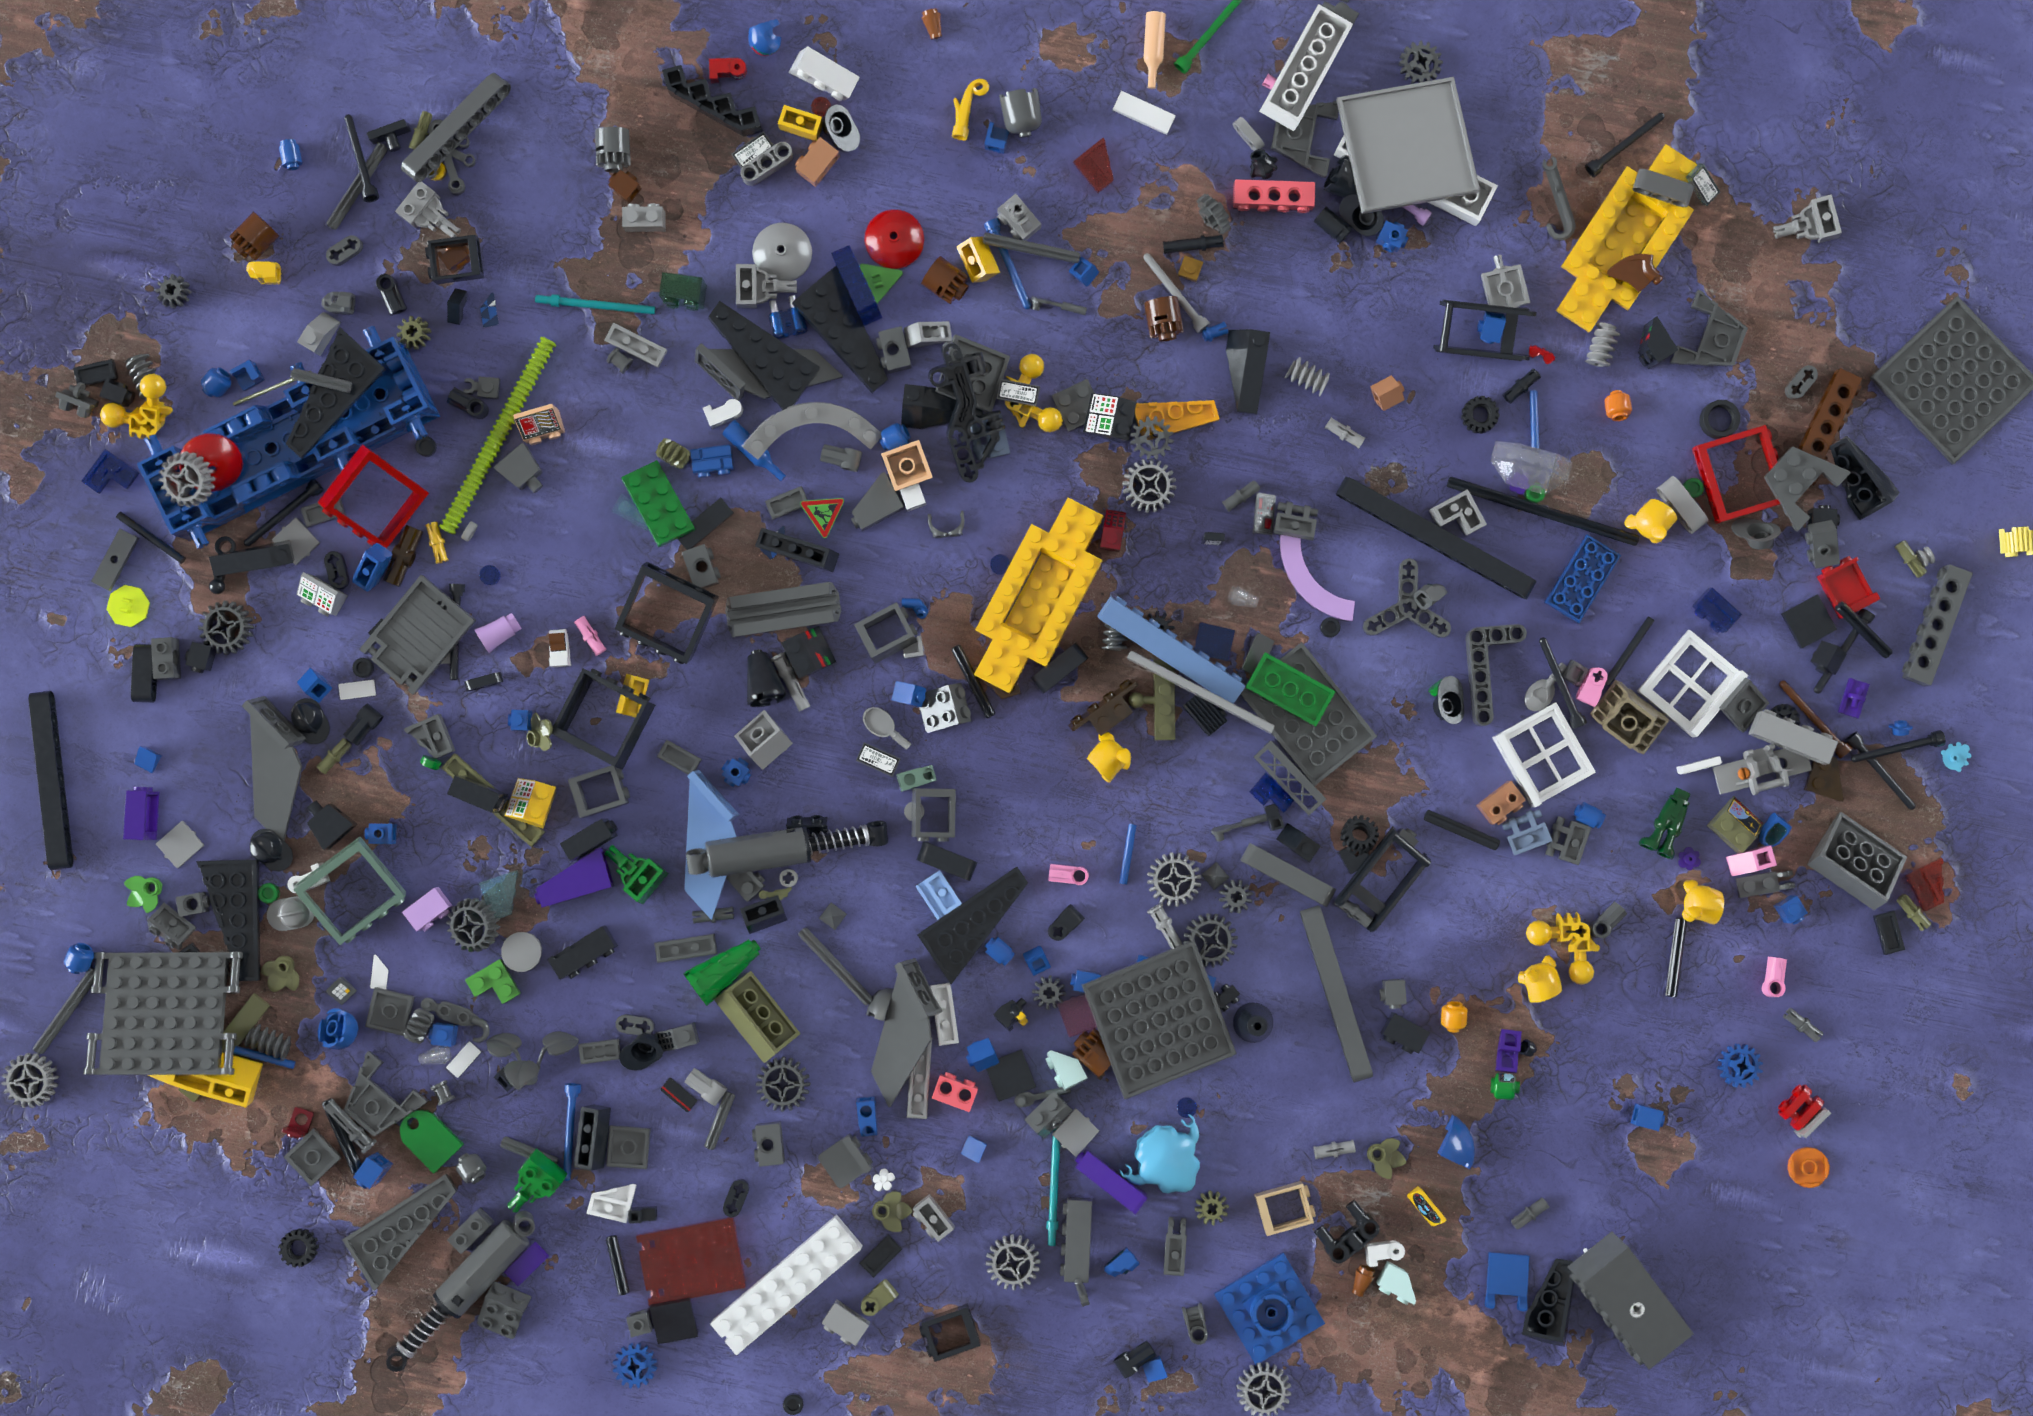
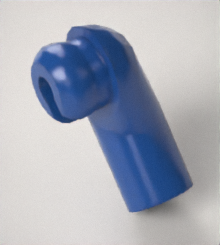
M902 598V607L912 608L919 619L926 618L928 608L922 600Z

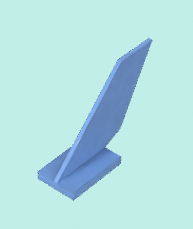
M700 770L692 771L687 776L690 779L686 852L696 848L705 849L707 841L737 837L731 821L740 815ZM686 859L684 890L712 920L727 875L712 878L708 871L698 875L689 874Z

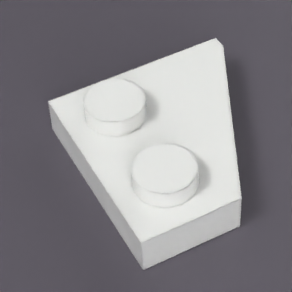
M630 1184L592 1193L586 1214L627 1223L628 1210L631 1208L637 1185Z

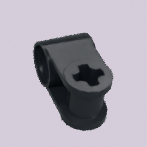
M1070 904L1049 926V937L1056 941L1064 939L1085 917ZM1054 927L1062 928L1060 931L1062 933L1061 936H1053Z

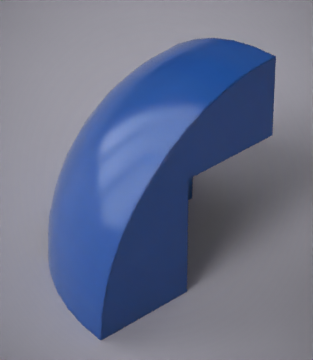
M1452 1114L1445 1127L1448 1132L1438 1154L1471 1169L1475 1157L1473 1137L1467 1126Z

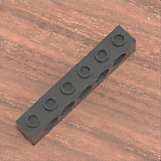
M1951 564L1943 566L1938 571V582L1930 592V603L1925 607L1923 622L1916 630V635L1918 636L1909 649V654L1911 655L1902 668L1904 673L1903 679L1922 686L1932 685L1972 577V572ZM1947 583L1952 585L1951 593L1946 589ZM1941 601L1945 604L1944 611L1939 608ZM1933 620H1936L1939 624L1937 630L1932 626ZM1927 638L1932 643L1930 649L1927 648L1925 645V641ZM1920 657L1925 661L1923 668L1918 663Z

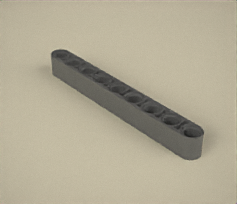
M1319 905L1301 910L1300 916L1351 1078L1354 1083L1373 1077V1072L1322 910Z

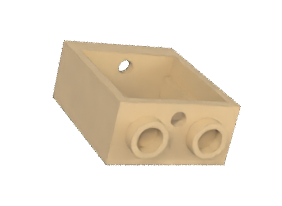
M1301 1181L1254 1194L1267 1236L1314 1223L1313 1217H1316L1313 1205H1309L1307 1200L1310 1197L1309 1189ZM1298 1189L1305 1217L1272 1225L1265 1198Z

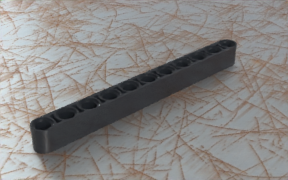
M1345 476L1336 492L1339 498L1520 598L1527 600L1537 582L1530 576L1350 477Z

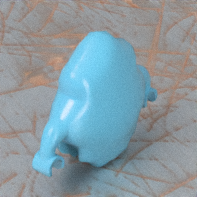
M1188 1114L1191 1118V1122L1188 1124L1181 1119L1182 1124L1190 1128L1189 1134L1177 1132L1172 1126L1155 1125L1151 1130L1145 1132L1137 1140V1148L1134 1153L1135 1158L1139 1161V1174L1133 1175L1132 1168L1128 1164H1125L1128 1167V1172L1124 1174L1119 1169V1173L1135 1185L1157 1184L1159 1189L1167 1194L1171 1192L1185 1193L1192 1190L1195 1185L1196 1174L1200 1168V1162L1194 1156L1195 1146L1199 1139V1130L1194 1117Z

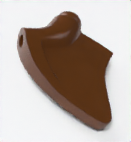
M1650 254L1628 256L1617 262L1607 271L1609 277L1627 282L1638 293L1651 281L1658 285L1663 280V276L1659 274L1660 272L1653 265L1654 255Z

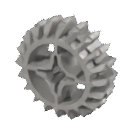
M185 451L168 457L167 462L162 464L164 469L160 470L159 473L163 477L158 481L164 483L160 489L167 490L165 496H172L171 502H178V506H198L200 503L206 502L208 500L207 497L212 495L210 490L214 489L215 486L211 482L216 478L211 477L210 473L214 470H208L209 462L203 463L204 457H197L196 453L189 454V452ZM180 464H185L181 472H176ZM193 487H198L194 495H189Z
M1142 459V466L1138 462L1134 463L1136 470L1132 467L1128 468L1132 475H1124L1129 480L1122 483L1123 486H1128V488L1123 490V493H1130L1126 497V501L1133 499L1132 507L1138 503V511H1141L1142 506H1145L1146 513H1149V507H1152L1153 512H1157V505L1163 510L1165 507L1162 502L1164 501L1168 505L1171 502L1167 496L1170 498L1175 496L1170 490H1176V486L1170 485V483L1176 482V478L1169 479L1173 471L1165 472L1168 468L1167 464L1160 468V460H1158L1156 465H1153L1154 460L1150 459L1149 465H1147L1146 460ZM1145 470L1157 472L1150 478L1140 474V472ZM1161 476L1163 477L1166 484V490L1164 494L1160 491V489L1157 486V482L1161 478ZM1134 478L1139 480L1138 482L1142 486L1138 495L1135 494L1133 489ZM1154 479H1156L1152 486L1155 487V489L1149 488L1144 492L1146 487L1144 482L1150 483ZM1147 494H1152L1159 498L1156 501L1142 500Z
M1170 852V859H1167L1165 854L1162 855L1163 862L1158 858L1155 859L1158 866H1150L1155 871L1154 873H1147L1148 876L1153 877V880H1147V884H1154L1153 887L1149 888V891H1157L1153 895L1155 899L1159 895L1162 896L1159 901L1160 903L1168 899L1167 906H1171L1173 900L1175 906L1178 907V900H1181L1185 905L1187 904L1185 897L1193 900L1190 893L1198 894V891L1193 888L1194 886H1201V883L1195 882V879H1200L1201 875L1194 874V872L1200 870L1199 867L1192 869L1191 866L1195 864L1194 860L1189 864L1187 863L1189 856L1186 855L1181 860V853H1178L1177 858H1174L1173 852ZM1176 863L1184 865L1190 875H1180L1177 872ZM1166 864H1169V874L1166 877L1158 878L1160 870ZM1173 869L1176 877L1184 878L1180 879L1175 887L1173 882L1164 881L1171 877ZM1190 881L1188 889L1179 895V885L1182 882ZM1158 884H1169L1173 896L1163 893Z
M26 1053L24 1056H17V1060H11V1066L5 1067L8 1073L2 1075L3 1078H6V1081L1 1084L3 1086L7 1085L4 1093H10L8 1099L12 1100L15 1098L14 1104L19 1105L21 1103L23 1108L28 1105L30 1108H34L36 1104L41 1106L44 1104V1101H49V1095L56 1093L52 1088L58 1087L54 1080L59 1078L58 1075H53L57 1068H50L53 1062H46L45 1056L39 1058L38 1053L33 1055ZM24 1066L21 1078L17 1079L18 1072ZM36 1067L41 1071L42 1075L37 1073ZM28 1078H32V1080L37 1079V1081L29 1083L28 1081L24 1082L23 1080H27ZM44 1082L42 1090L37 1095L36 1091H38L39 1084ZM18 1086H21L24 1089L25 1094L19 1089Z
M1014 1234L1010 1235V1241H1007V1237L1003 1236L1004 1243L997 1239L995 1243L998 1247L990 1246V1250L994 1253H987V1257L992 1259L986 1261L987 1266H992L987 1269V1273L994 1272L991 1280L999 1278L997 1281L998 1286L1005 1282L1004 1289H1008L1009 1284H1012V1290H1016V1284H1019V1287L1023 1289V1281L1030 1285L1031 1281L1028 1277L1035 1279L1036 1275L1032 1271L1039 1272L1040 1270L1038 1266L1034 1265L1040 1264V1259L1034 1258L1039 1255V1252H1032L1035 1248L1034 1244H1031L1029 1247L1027 1246L1029 1244L1028 1238L1022 1243L1021 1235L1018 1236L1017 1241L1014 1240ZM1011 1247H1019L1027 1254H1015ZM1005 1249L1007 1258L996 1265L998 1254ZM1010 1254L1014 1261H1019L1016 1262V1270L1012 1264H1007V1262H1010ZM1030 1260L1028 1270L1021 1275L1020 1265ZM1000 1270L1012 1271L1015 1278L1003 1275Z
M1260 1362L1257 1363V1369L1250 1365L1251 1372L1249 1373L1247 1370H1244L1243 1373L1246 1378L1239 1376V1381L1243 1384H1237L1236 1386L1237 1389L1242 1390L1237 1392V1397L1242 1398L1239 1401L1240 1405L1246 1404L1244 1410L1247 1412L1251 1409L1252 1416L1256 1415L1257 1411L1259 1416H1263V1413L1271 1416L1270 1412L1272 1411L1275 1415H1278L1277 1408L1283 1411L1285 1408L1282 1403L1289 1404V1400L1285 1397L1291 1396V1391L1286 1390L1291 1388L1290 1383H1285L1289 1379L1288 1376H1282L1284 1373L1283 1369H1279L1276 1372L1277 1365L1275 1364L1269 1369V1362H1265L1264 1368H1262ZM1263 1375L1258 1383L1249 1385L1254 1378ZM1269 1375L1278 1380L1280 1389L1269 1384ZM1266 1384L1268 1392L1263 1394L1262 1397V1393L1259 1389H1262V1387ZM1248 1391L1259 1396V1405L1249 1399ZM1278 1395L1277 1399L1274 1402L1266 1405L1267 1400L1270 1397H1276Z

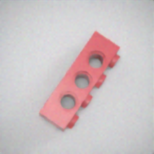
M1237 179L1234 182L1233 208H1238L1239 211H1249L1250 208L1258 209L1260 212L1277 209L1278 212L1297 210L1298 213H1308L1315 206V182ZM1255 192L1259 195V199L1252 200L1249 194ZM1276 193L1279 196V200L1272 201L1269 198V194ZM1296 194L1299 200L1293 202L1289 199V195Z

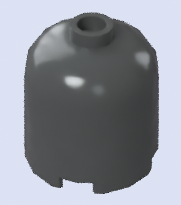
M1032 88V92L1026 93L1025 89L1006 92L1007 96L1000 94L999 98L1006 129L1012 134H1019L1020 138L1031 136V132L1036 131L1042 122L1038 89Z

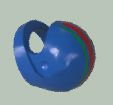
M778 19L763 22L749 28V45L756 54L770 56L779 49L781 37L773 34V28L780 24Z

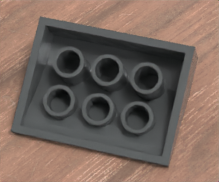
M1839 812L1814 849L1807 865L1875 910L1888 902L1907 856L1844 813Z

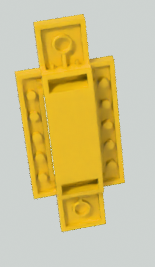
M1665 144L1648 170L1688 183L1699 165ZM1628 166L1624 169L1561 265V268L1577 278L1556 309V312L1587 332L1593 329L1611 300L1628 311L1639 295L1627 282L1609 277L1607 271L1620 260L1640 253L1654 255L1653 265L1657 268L1694 211L1690 206H1676L1633 191L1632 188L1637 172Z
M1067 498L1050 532L1033 524L1030 525L975 629L977 632L992 639L974 673L975 676L1010 694L1028 659L1045 667L1048 666L1103 562L1102 559L1086 552L1104 517L1102 514ZM1040 552H1041V555H1040L1038 561L1036 562V564H1035V566H1034V568H1033V570H1032V572H1031L1029 578L1027 579V581H1026V583H1025V585H1024V587H1023V589H1022L1020 595L1018 596V598H1017V600H1016V602H1015V604H1014V606H1013L1011 612L1009 613V615H1008V617H1007L1005 623H1003L1004 620H1005V618H1006V616H1007V614H1008V612H1009V610H1010V608L1012 607V605H1013V603H1014V601H1015V599H1016V597H1017L1019 591L1021 590V588H1022V586H1023V584H1024V582H1025V580H1026L1028 574L1030 573V571H1031V569H1032V567H1033V565H1034V563H1035L1037 557L1039 556V554H1040Z

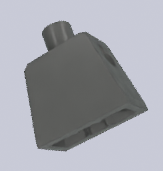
M523 442L494 466L495 470L520 490L528 486L533 493H536L543 487L537 479L542 474V470L529 448Z

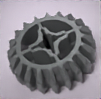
M226 600L222 604L215 602V608L208 606L210 613L202 612L206 618L199 619V622L204 623L203 626L198 627V630L204 631V633L199 635L200 638H206L203 644L210 645L212 649H216L217 654L224 652L225 655H229L230 650L236 654L238 651L237 647L243 650L244 645L242 643H250L246 639L247 636L253 637L249 629L255 628L253 625H249L253 621L252 617H247L249 611H243L244 606H237L236 602L233 601L229 604ZM225 612L234 613L239 620L230 621ZM217 617V625L212 628L213 622ZM226 624L230 625L228 628H226L227 631H223V628L226 627ZM240 628L239 635L236 638L235 631ZM222 634L228 643L221 644L215 639L214 635Z
M478 898L464 899V901H459L456 906H453L451 908L452 912L447 915L451 919L446 922V924L450 925L447 932H452L450 939H456L455 945H461V950L468 949V952H480L483 949L489 948L495 942L494 938L498 937L499 933L496 930L500 929L501 926L497 925L496 922L500 918H495L494 914L497 911H491L492 904L486 905V900L479 901ZM472 923H473L474 925H475V924H479V925H477V926H475V927H474L473 925L468 926L469 924H472Z
M1206 913V920L1203 919L1202 915H1199L1198 919L1200 922L1197 923L1196 920H1191L1195 926L1192 928L1188 925L1186 928L1191 933H1184V936L1188 937L1189 941L1194 940L1195 935L1203 940L1202 950L1199 954L1201 959L1204 960V967L1208 966V961L1211 962L1212 968H1215V961H1218V964L1222 966L1223 962L1221 959L1223 957L1226 961L1230 960L1226 956L1227 953L1235 954L1230 948H1237L1238 946L1232 943V940H1237L1238 936H1231V933H1234L1236 929H1228L1232 924L1230 921L1223 924L1225 921L1224 916L1218 921V914L1216 913L1213 915V919H1210V914ZM1216 924L1209 933H1203L1198 930L1203 925ZM1221 928L1226 933V946L1218 940ZM1202 935L1206 937H1211L1212 935H1214V940H1216L1215 942L1218 943L1219 946L1210 943L1209 946H1207L1206 943L1208 941H1205V938L1202 937ZM1216 947L1222 950L1217 956H1205L1211 948Z
M783 1056L781 1063H779L776 1057L773 1059L774 1065L770 1061L766 1062L769 1069L761 1067L760 1070L765 1074L757 1075V1078L762 1079V1081L756 1082V1086H762V1089L757 1090V1094L764 1093L760 1100L764 1101L767 1098L769 1100L766 1103L767 1107L774 1103L773 1110L776 1111L778 1105H781V1112H784L785 1105H787L791 1111L793 1110L792 1103L799 1107L800 1102L798 1099L803 1102L806 1100L802 1093L809 1094L810 1091L804 1087L810 1086L811 1083L804 1082V1080L808 1079L810 1075H802L806 1067L799 1070L797 1067L801 1064L800 1061L794 1066L792 1065L793 1058H790L788 1063H786V1057ZM780 1068L779 1078L767 1081L769 1074L773 1070ZM786 1069L792 1070L797 1075L799 1081L791 1080L787 1075ZM782 1078L790 1084L785 1087L784 1091L777 1084L782 1081ZM768 1087L778 1090L780 1100L771 1095ZM799 1087L797 1095L786 1100L787 1090Z

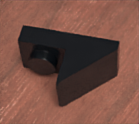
M1289 823L1285 825V828L1276 838L1277 841L1309 863L1321 847Z

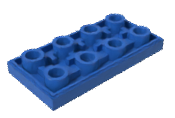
M1585 535L1544 603L1576 623H1580L1621 555L1590 535Z

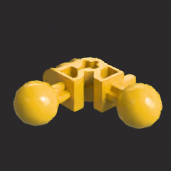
M1027 354L1020 360L1019 370L1021 376L1017 381L1008 376L1006 378L1009 381L1030 384L1032 379L1038 378L1043 373L1044 362L1036 354ZM1005 401L1007 409L1016 417L1021 428L1026 426L1030 417L1036 419L1039 427L1045 432H1055L1062 425V415L1056 408L1047 407L1040 409L1023 404L1011 407V403Z
M148 374L141 379L140 390L147 397V401L140 408L137 407L130 413L126 412L124 407L116 402L108 403L101 409V421L111 428H117L124 423L129 424L130 437H134L136 434L139 439H144L145 436L150 439L149 436L155 435L165 424V418L173 412L171 407L165 406L164 402H159V398L165 393L166 383L157 374Z
M1578 912L1575 913L1574 918H1572L1570 913H1566L1564 918L1557 913L1556 926L1553 927L1540 920L1529 924L1526 936L1533 945H1545L1550 939H1557V942L1569 941L1571 939L1572 941L1568 945V952H1574V962L1571 963L1568 971L1570 979L1579 985L1587 984L1592 980L1594 969L1591 963L1587 961L1586 952H1597L1600 950V946L1596 945L1592 940L1590 928L1587 924L1581 922ZM1577 929H1582V933L1580 934L1566 933V931H1576Z

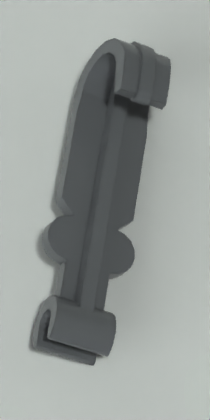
M1552 156L1551 162L1553 165L1547 166L1544 159L1542 168L1546 172L1564 232L1561 234L1555 233L1550 223L1546 225V228L1552 238L1562 241L1573 235L1576 226L1557 168V160Z

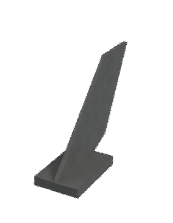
M702 343L696 348L695 362L734 399L740 401L744 397V391L763 399L771 397L733 349H707ZM794 349L820 367V370L808 387L843 378V375L816 350Z
M266 696L246 700L242 705L250 714L254 817L266 829L272 830L285 841L302 769L301 762L293 746L302 744L306 738Z
M916 958L894 965L898 975L871 1070L889 1108L932 1040L929 1018L942 1012Z

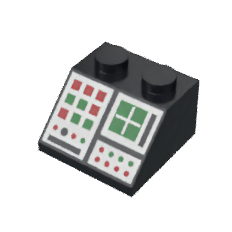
M1091 393L1083 432L1116 442L1129 441L1137 402L1117 396Z

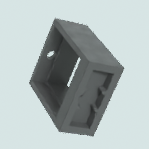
M897 602L854 624L875 664L917 642L915 635L918 633L913 623L909 625L906 621V618L909 616L904 606L900 608ZM897 613L908 634L876 650L866 629Z
M611 765L568 779L580 818L629 803L630 793L627 786H623L622 779H624L622 769ZM611 772L620 800L589 810L580 782Z
M912 789L911 837H917V841H929V837H937V841H949V838H955L956 789ZM921 797H948V832H920Z

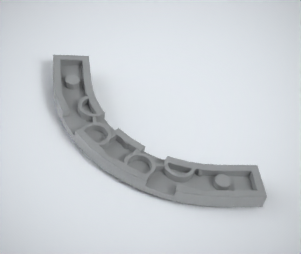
M807 402L789 406L787 409L767 418L749 436L742 447L756 459H759L768 447L788 430L804 424L823 423L848 431L871 450L881 438V432L861 415L848 408L826 402Z

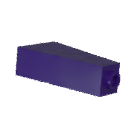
M604 848L594 850L537 887V893H535L537 904H541V908L614 887Z
M1088 1149L1085 1153L1081 1151L1075 1159L1077 1162L1075 1166L1080 1172L1135 1215L1148 1197L1145 1191L1137 1185L1130 1183L1118 1171Z

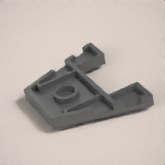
M1337 101L1309 105L1294 131L1276 121L1271 149L1322 178H1326L1330 159L1310 155L1316 118L1322 117L1337 120L1339 114Z
M1698 289L1690 308L1710 316L1697 351L1695 352L1677 345L1678 351L1672 355L1670 363L1732 367L1735 365L1748 328L1729 312H1725L1714 300H1710L1704 295L1703 291Z
M1792 446L1764 476V479L1775 498L1779 500L1786 517L1788 516L1792 523L1793 529L1797 532L1810 519V516L1798 507L1795 502L1822 474L1837 487L1851 472Z
M367 1051L344 1111L371 1135L377 1136L427 1104L429 1100L414 1089L403 1103L399 1104L371 1080V1077L384 1062L371 1051Z

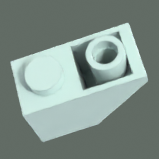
M1052 1050L1047 1052L1048 1058L1045 1060L1050 1070L1054 1068L1057 1074L1054 1078L1059 1088L1063 1086L1065 1091L1087 1080V1076L1078 1059Z
M1386 1261L1376 1280V1283L1380 1286L1379 1290L1387 1295H1390V1293L1397 1295V1300L1406 1305L1409 1302L1415 1305L1416 1299L1408 1273L1404 1269Z

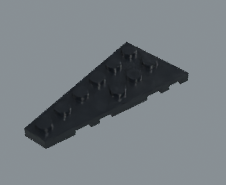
M836 265L796 298L792 305L871 393H874L888 378Z
M721 301L718 302L708 316L709 321L722 337L728 341L734 352L740 356L743 363L768 391L774 402L782 410L795 405L820 370V367Z
M341 327L338 328L337 336L333 344H331L326 360L322 363L318 374L350 381L352 389L351 392L347 393L312 385L310 395L306 403H304L299 419L295 422L286 442V445L301 459L312 450L386 370Z
M259 860L196 861L203 876V883L208 890L209 900L217 923L222 930L225 946L227 945L229 952H243V959H240L239 981H259Z
M1017 866L917 934L950 984L954 982L1028 884Z

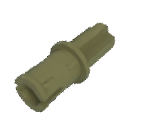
M426 111L421 113L417 127L413 128L414 134L409 148L415 150L426 136L429 135L427 131L433 117L431 113Z
M1906 540L1894 546L1902 556L1903 563H1907L1917 578L1926 574L1927 570L1917 558L1918 554L1913 552Z
M342 738L331 751H327L328 754L316 767L322 773L327 774L337 762L341 761L340 758L351 748V743L347 739Z
M1902 894L1897 898L1898 904L1907 913L1906 916L1911 918L1921 931L1931 925V922L1920 911L1921 907L1916 906L1907 894Z

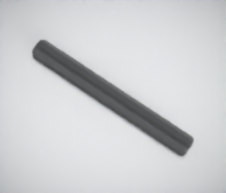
M382 143L376 145L365 162L369 177L372 176L388 151V148ZM360 171L326 222L327 226L333 230L339 227L363 190L364 185Z
M984 233L983 243L986 245L1071 263H1078L1080 259V253L1076 251L991 233Z
M806 927L798 933L799 937L864 1005H868L873 1000L865 988Z
M90 968L33 1047L35 1052L43 1054L92 987L95 968Z

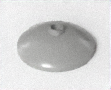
M775 223L764 228L758 234L753 244L752 255L757 269L763 270L769 275H777V280L793 281L801 277L808 269L812 260V246L807 235L799 227L789 223ZM779 247L785 248L782 253H779L777 250Z

